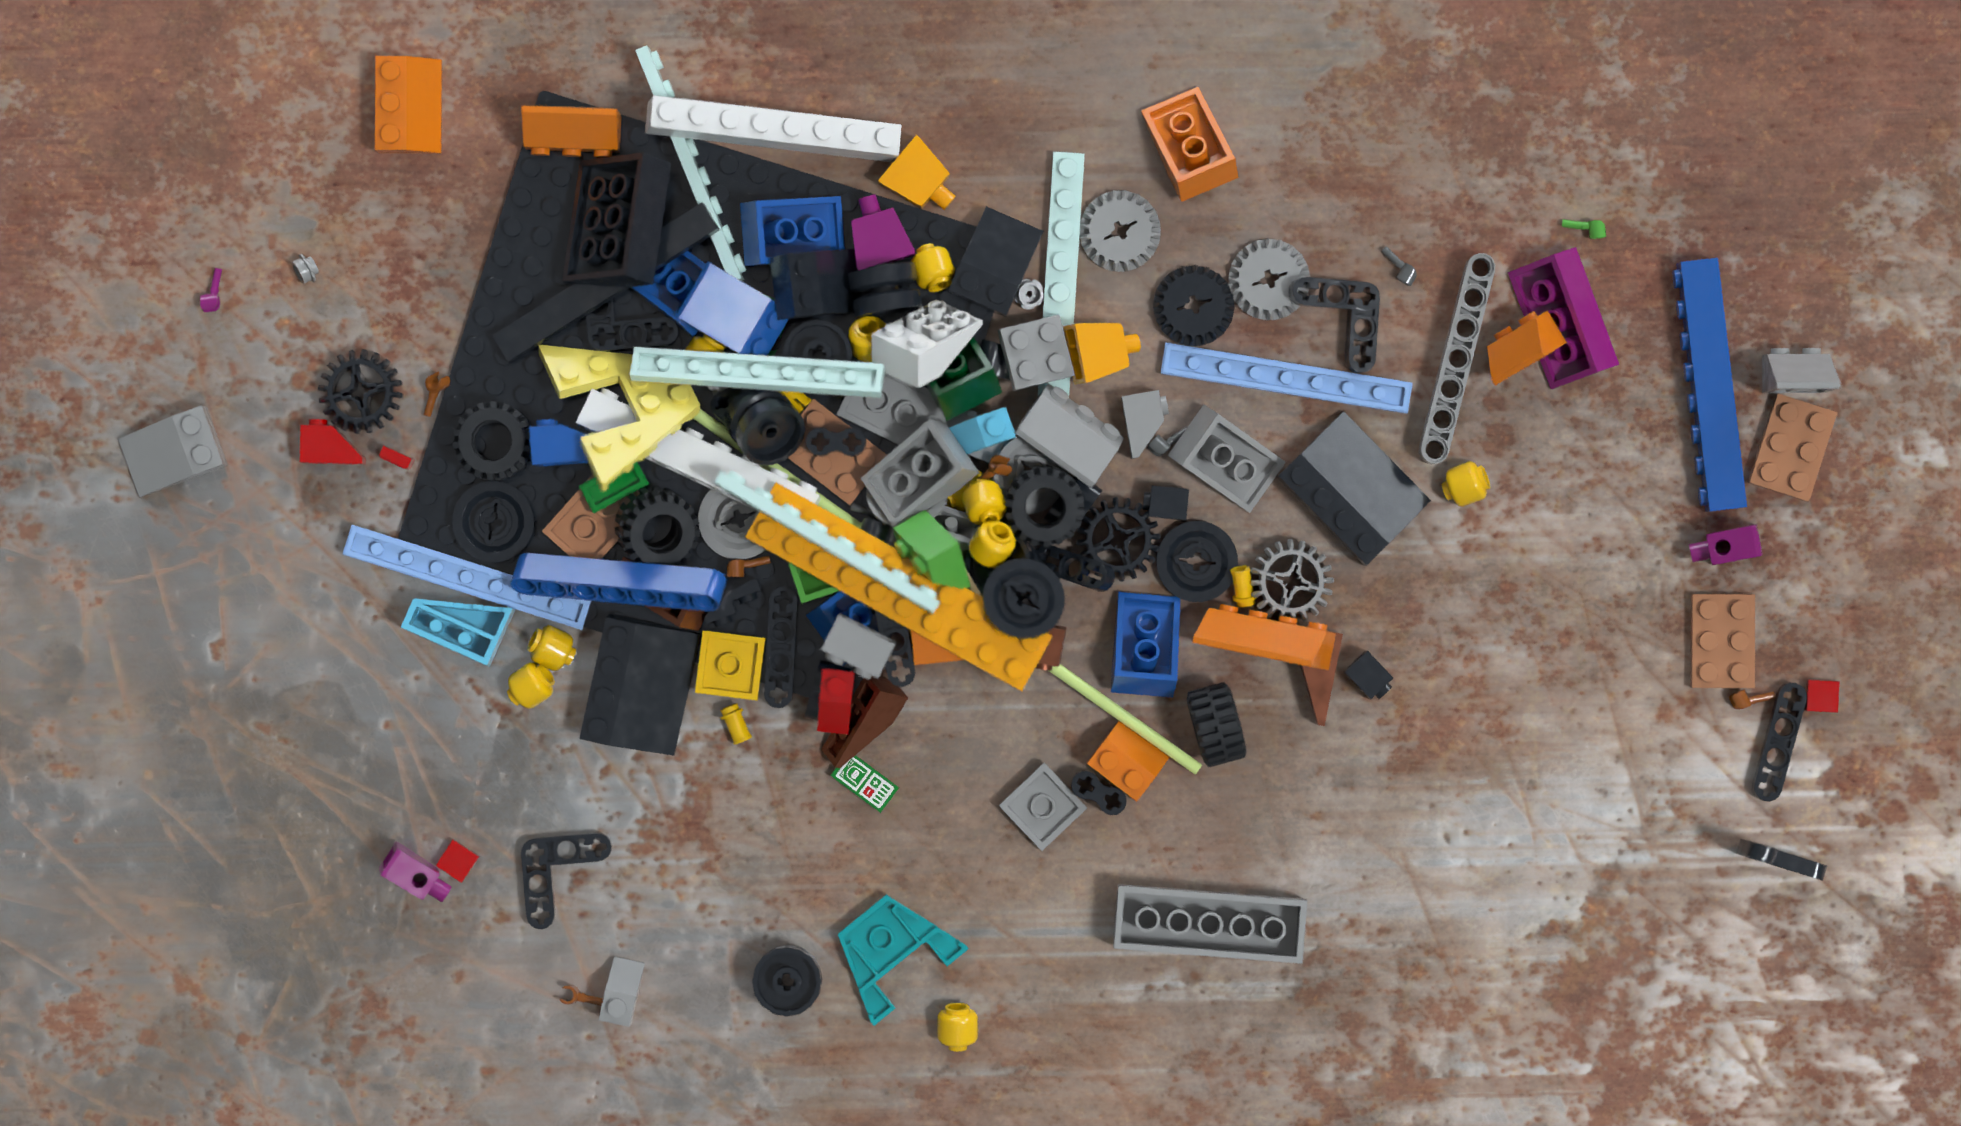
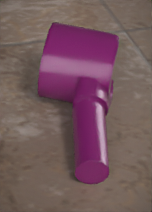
M214 269L210 294L200 295V306L203 312H214L220 308L218 288L222 269Z

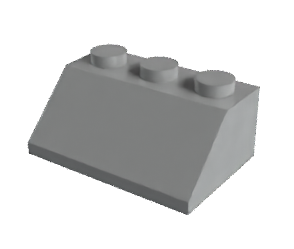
M1049 383L1029 407L1015 434L1091 488L1114 457L1124 439L1113 425L1104 424L1094 416V413L1088 407L1078 405L1069 398L1063 389L1053 387Z

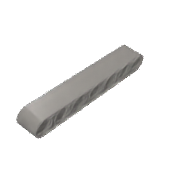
M1485 253L1473 255L1464 267L1419 444V456L1427 464L1435 465L1443 462L1449 454L1495 273V262L1491 256ZM1475 260H1482L1487 264L1488 272L1485 276L1481 277L1473 273L1472 264ZM1474 290L1479 294L1480 303L1478 306L1471 307L1465 303L1464 295L1466 291ZM1466 320L1472 325L1473 331L1471 336L1462 337L1458 334L1456 328L1459 321ZM1452 351H1460L1464 355L1465 363L1462 367L1456 368L1450 364L1449 355ZM1451 381L1456 385L1457 394L1455 397L1447 398L1442 394L1441 386L1443 382ZM1438 411H1443L1449 416V424L1444 429L1438 428L1434 424L1433 417ZM1431 441L1439 443L1442 448V453L1437 459H1432L1426 454V446Z

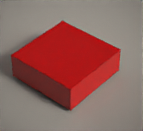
M383 446L379 454L380 458L405 470H411L415 459L387 446Z
M1807 680L1805 711L1838 713L1840 681Z
M453 839L436 866L463 883L480 856Z

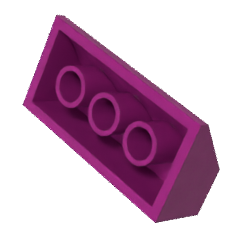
M1576 247L1555 253L1508 272L1523 316L1525 317L1533 311L1539 316L1548 310L1567 342L1540 359L1551 390L1619 365Z

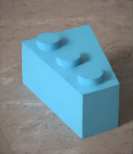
M413 598L401 628L490 667L515 609Z

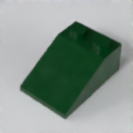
M974 337L970 339L940 377L925 384L946 421L1003 393L994 368Z

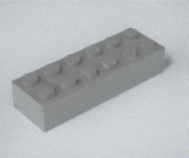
M1118 884L1113 948L1302 964L1307 900Z

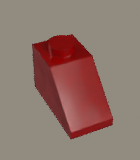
M309 419V425H300V463L366 465V458L337 427L328 425V420Z
M833 669L822 670L817 724L818 732L848 735L855 672Z

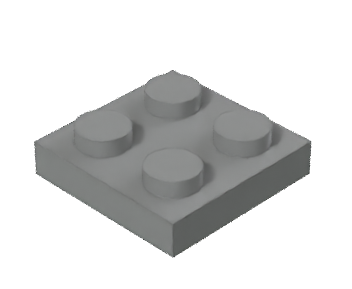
M1060 315L997 330L1013 391L1075 376Z
M1045 763L1037 768L999 805L1041 851L1087 809L1079 798Z

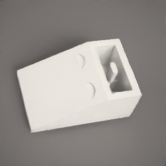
M931 301L916 311L910 312L899 320L887 324L882 329L872 333V363L884 364L885 373L916 388H920L941 376L983 325V321L971 316L968 312L960 311L947 305L944 301Z

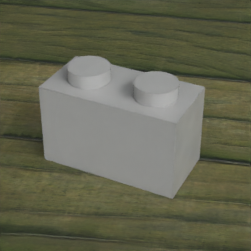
M840 613L821 650L827 652L825 657L832 662L842 665L845 661L855 666L853 670L855 673L864 678L871 679L872 675L877 678L879 677L896 641Z

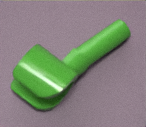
M1563 219L1562 227L1580 230L1588 229L1589 239L1606 237L1605 224L1600 220L1579 222Z

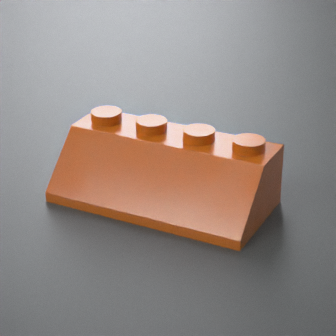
M1220 604L1219 610L1208 608L1193 636L1192 643L1329 670L1336 633L1326 631L1327 625L1309 621L1308 627L1297 625L1298 619L1279 615L1278 621L1267 619L1268 613L1249 610V615L1238 614V607Z

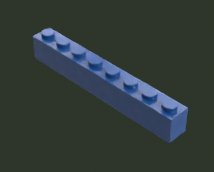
M1718 258L1679 262L1676 264L1677 270L1672 271L1674 288H1679L1681 301H1676V312L1678 320L1683 319L1684 332H1680L1682 351H1687L1688 363L1683 364L1685 381H1690L1691 394H1687V406L1689 413H1694L1695 425H1691V439L1693 444L1698 445L1699 456L1694 457L1696 475H1701L1702 487L1698 488L1700 506H1705V512L1747 507Z

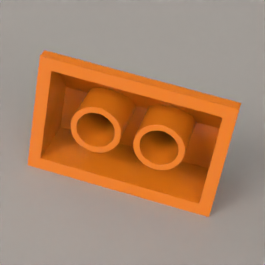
M375 56V150L378 153L442 154L441 59L413 56Z
M522 106L523 147L526 150H531V155L549 156L550 150L562 151V156L581 157V152H594V157L606 158L612 157L613 153H620L621 114L617 109Z

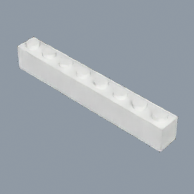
M653 95L647 105L645 133L893 162L899 156L901 125Z
M602 388L600 392L594 389L591 390L576 424L579 428L594 434L637 421L629 405L618 401L619 396ZM686 428L685 432L679 429L675 434L667 435L658 443V448L645 458L754 510L756 509L715 485V480L721 471L727 475L730 470L746 479L744 485L754 491L757 487H760L770 493L777 482L816 505L821 500L820 495L815 493L816 487L804 481H800L797 485L787 480L789 475L773 467L770 471L759 467L758 464L751 462L745 454H743L742 458L730 453L732 448L718 441H715L713 445L702 440L704 435L690 428Z

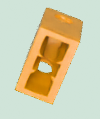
M917 135L878 180L881 186L921 209L931 199L945 210L956 197L943 185L950 176V173Z
M1077 323L1063 326L1075 376H1072L1074 385L1092 382L1129 367L1128 354L1139 352L1141 349L1139 336L1137 334L1124 336L1121 323Z

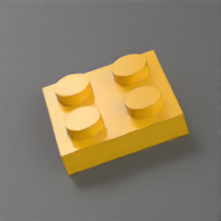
M703 630L695 693L758 701L766 638Z

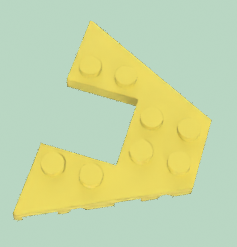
M539 345V356L559 399L619 383L637 422L581 437V447L602 492L606 491L608 484L624 471L626 473L629 472L635 462L643 460L658 448V443L667 435L675 434L681 429L683 423L692 420L700 413V404L691 385L631 381L630 370L633 354Z

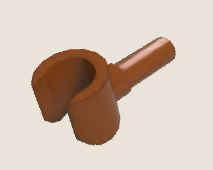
M439 372L430 375L425 380L429 397L423 415L428 417L432 415L439 392L450 385L449 376H445L438 381Z
M1001 455L992 456L989 468L978 479L989 480L995 474L1005 477L1009 476L1012 471V466L1007 465L1010 458Z
M765 556L751 560H731L727 564V576L744 577V567L751 568L770 564V557Z
M1745 689L1729 695L1733 708L1737 710L1747 708L1758 702L1775 699L1774 692L1748 697Z
M574 985L562 987L573 992L572 1000L560 998L563 1004H574L578 1001L602 1006L603 998L581 993Z

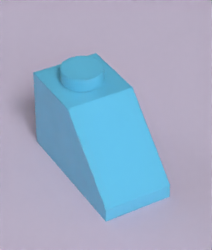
M1006 407L949 427L967 455L1016 438Z

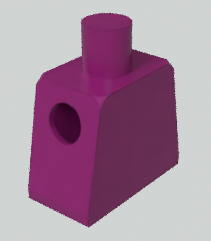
M876 194L858 199L863 217L851 220L858 271L875 265L897 262L916 255L894 208L881 211Z
M1757 524L1706 534L1707 541L1689 544L1692 562L1711 559L1712 565L1763 555ZM1728 541L1731 546L1730 551L1719 553L1717 543Z
M397 841L379 866L381 876L421 900L429 894L442 903L452 886L438 878L440 872L436 866ZM417 873L425 875V878L419 882L412 879Z

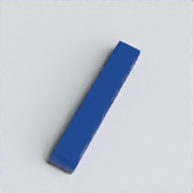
M523 553L518 557L511 579V587L516 592L525 595L700 611L717 610L726 585L725 575L713 569Z

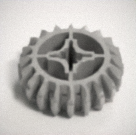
M1288 539L1286 543L1287 549L1283 550L1282 544L1278 541L1275 542L1276 553L1273 554L1272 550L1268 547L1264 549L1265 554L1269 557L1267 560L1260 556L1256 557L1255 561L1261 564L1262 568L1261 570L1251 568L1250 572L1252 574L1259 575L1258 580H1251V586L1259 585L1260 591H1255L1251 595L1254 598L1263 597L1264 600L1257 604L1259 609L1267 604L1270 606L1267 611V617H1271L1275 610L1279 612L1277 621L1279 615L1285 616V614H1289L1290 618L1296 619V614L1300 613L1302 621L1305 622L1308 621L1307 610H1310L1314 616L1319 614L1318 609L1314 606L1316 603L1323 607L1327 606L1328 603L1320 597L1322 593L1332 595L1333 591L1324 588V583H1333L1334 578H1324L1323 572L1332 570L1331 565H1326L1321 568L1319 563L1324 561L1326 556L1321 554L1315 559L1312 555L1316 552L1317 547L1312 546L1308 552H1305L1303 550L1306 542L1301 540L1298 544V549H1293V540ZM1294 555L1292 563L1286 572L1279 573L1268 570L1278 558ZM1303 559L1308 561L1313 567L1317 577V584L1307 581L1302 577L1301 564ZM1296 565L1295 574L1298 576L1296 579L1299 578L1300 583L1306 584L1307 587L1301 585L1293 586L1291 591H1289L1288 597H1286L1288 589L1285 586L1287 584L1284 585L1283 580L1277 579L1276 576L1282 578L1289 577ZM1266 579L1276 582L1281 586L1282 596L1280 605L1270 597L1266 588ZM1304 590L1314 593L1312 598L1304 605L1297 608H1289L1293 595L1297 591Z

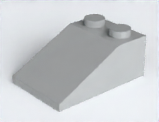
M1789 348L1771 349V354L1762 356V393H1827L1841 388V382L1830 354H1821V348H1803L1802 354H1790Z
M1205 404L1168 454L1169 457L1249 513L1286 463Z
M202 405L168 417L118 439L140 498L228 466L208 408Z
M929 419L862 476L861 480L891 525L896 527L921 511L929 509L956 493L979 472L947 424Z

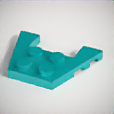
M887 894L838 933L873 1026L896 1009L876 982L913 951L927 942L943 963L948 966L969 949L966 944Z

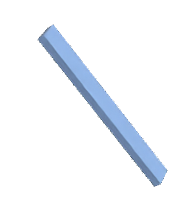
M1165 343L1160 374L1404 414H1408L1413 384L1412 382L1172 343Z
M351 525L343 555L583 630L592 602L589 600L521 594L511 587L513 576L511 574L356 525Z

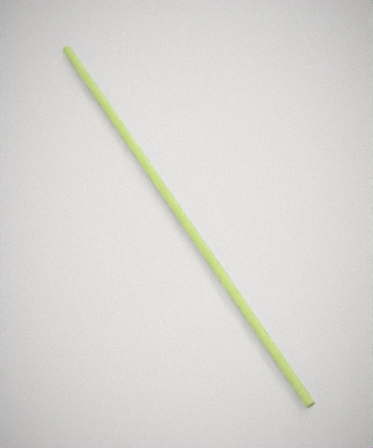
M700 409V413L693 419L744 454L727 432L726 426ZM778 463L774 465H759L767 471H770L772 467L783 471L789 475L787 480L797 485L802 481ZM815 492L821 498L818 506L859 529L861 528L862 523L819 492ZM1060 664L1059 667L1053 666L1052 671H1049L1196 775L1202 764L1063 665Z

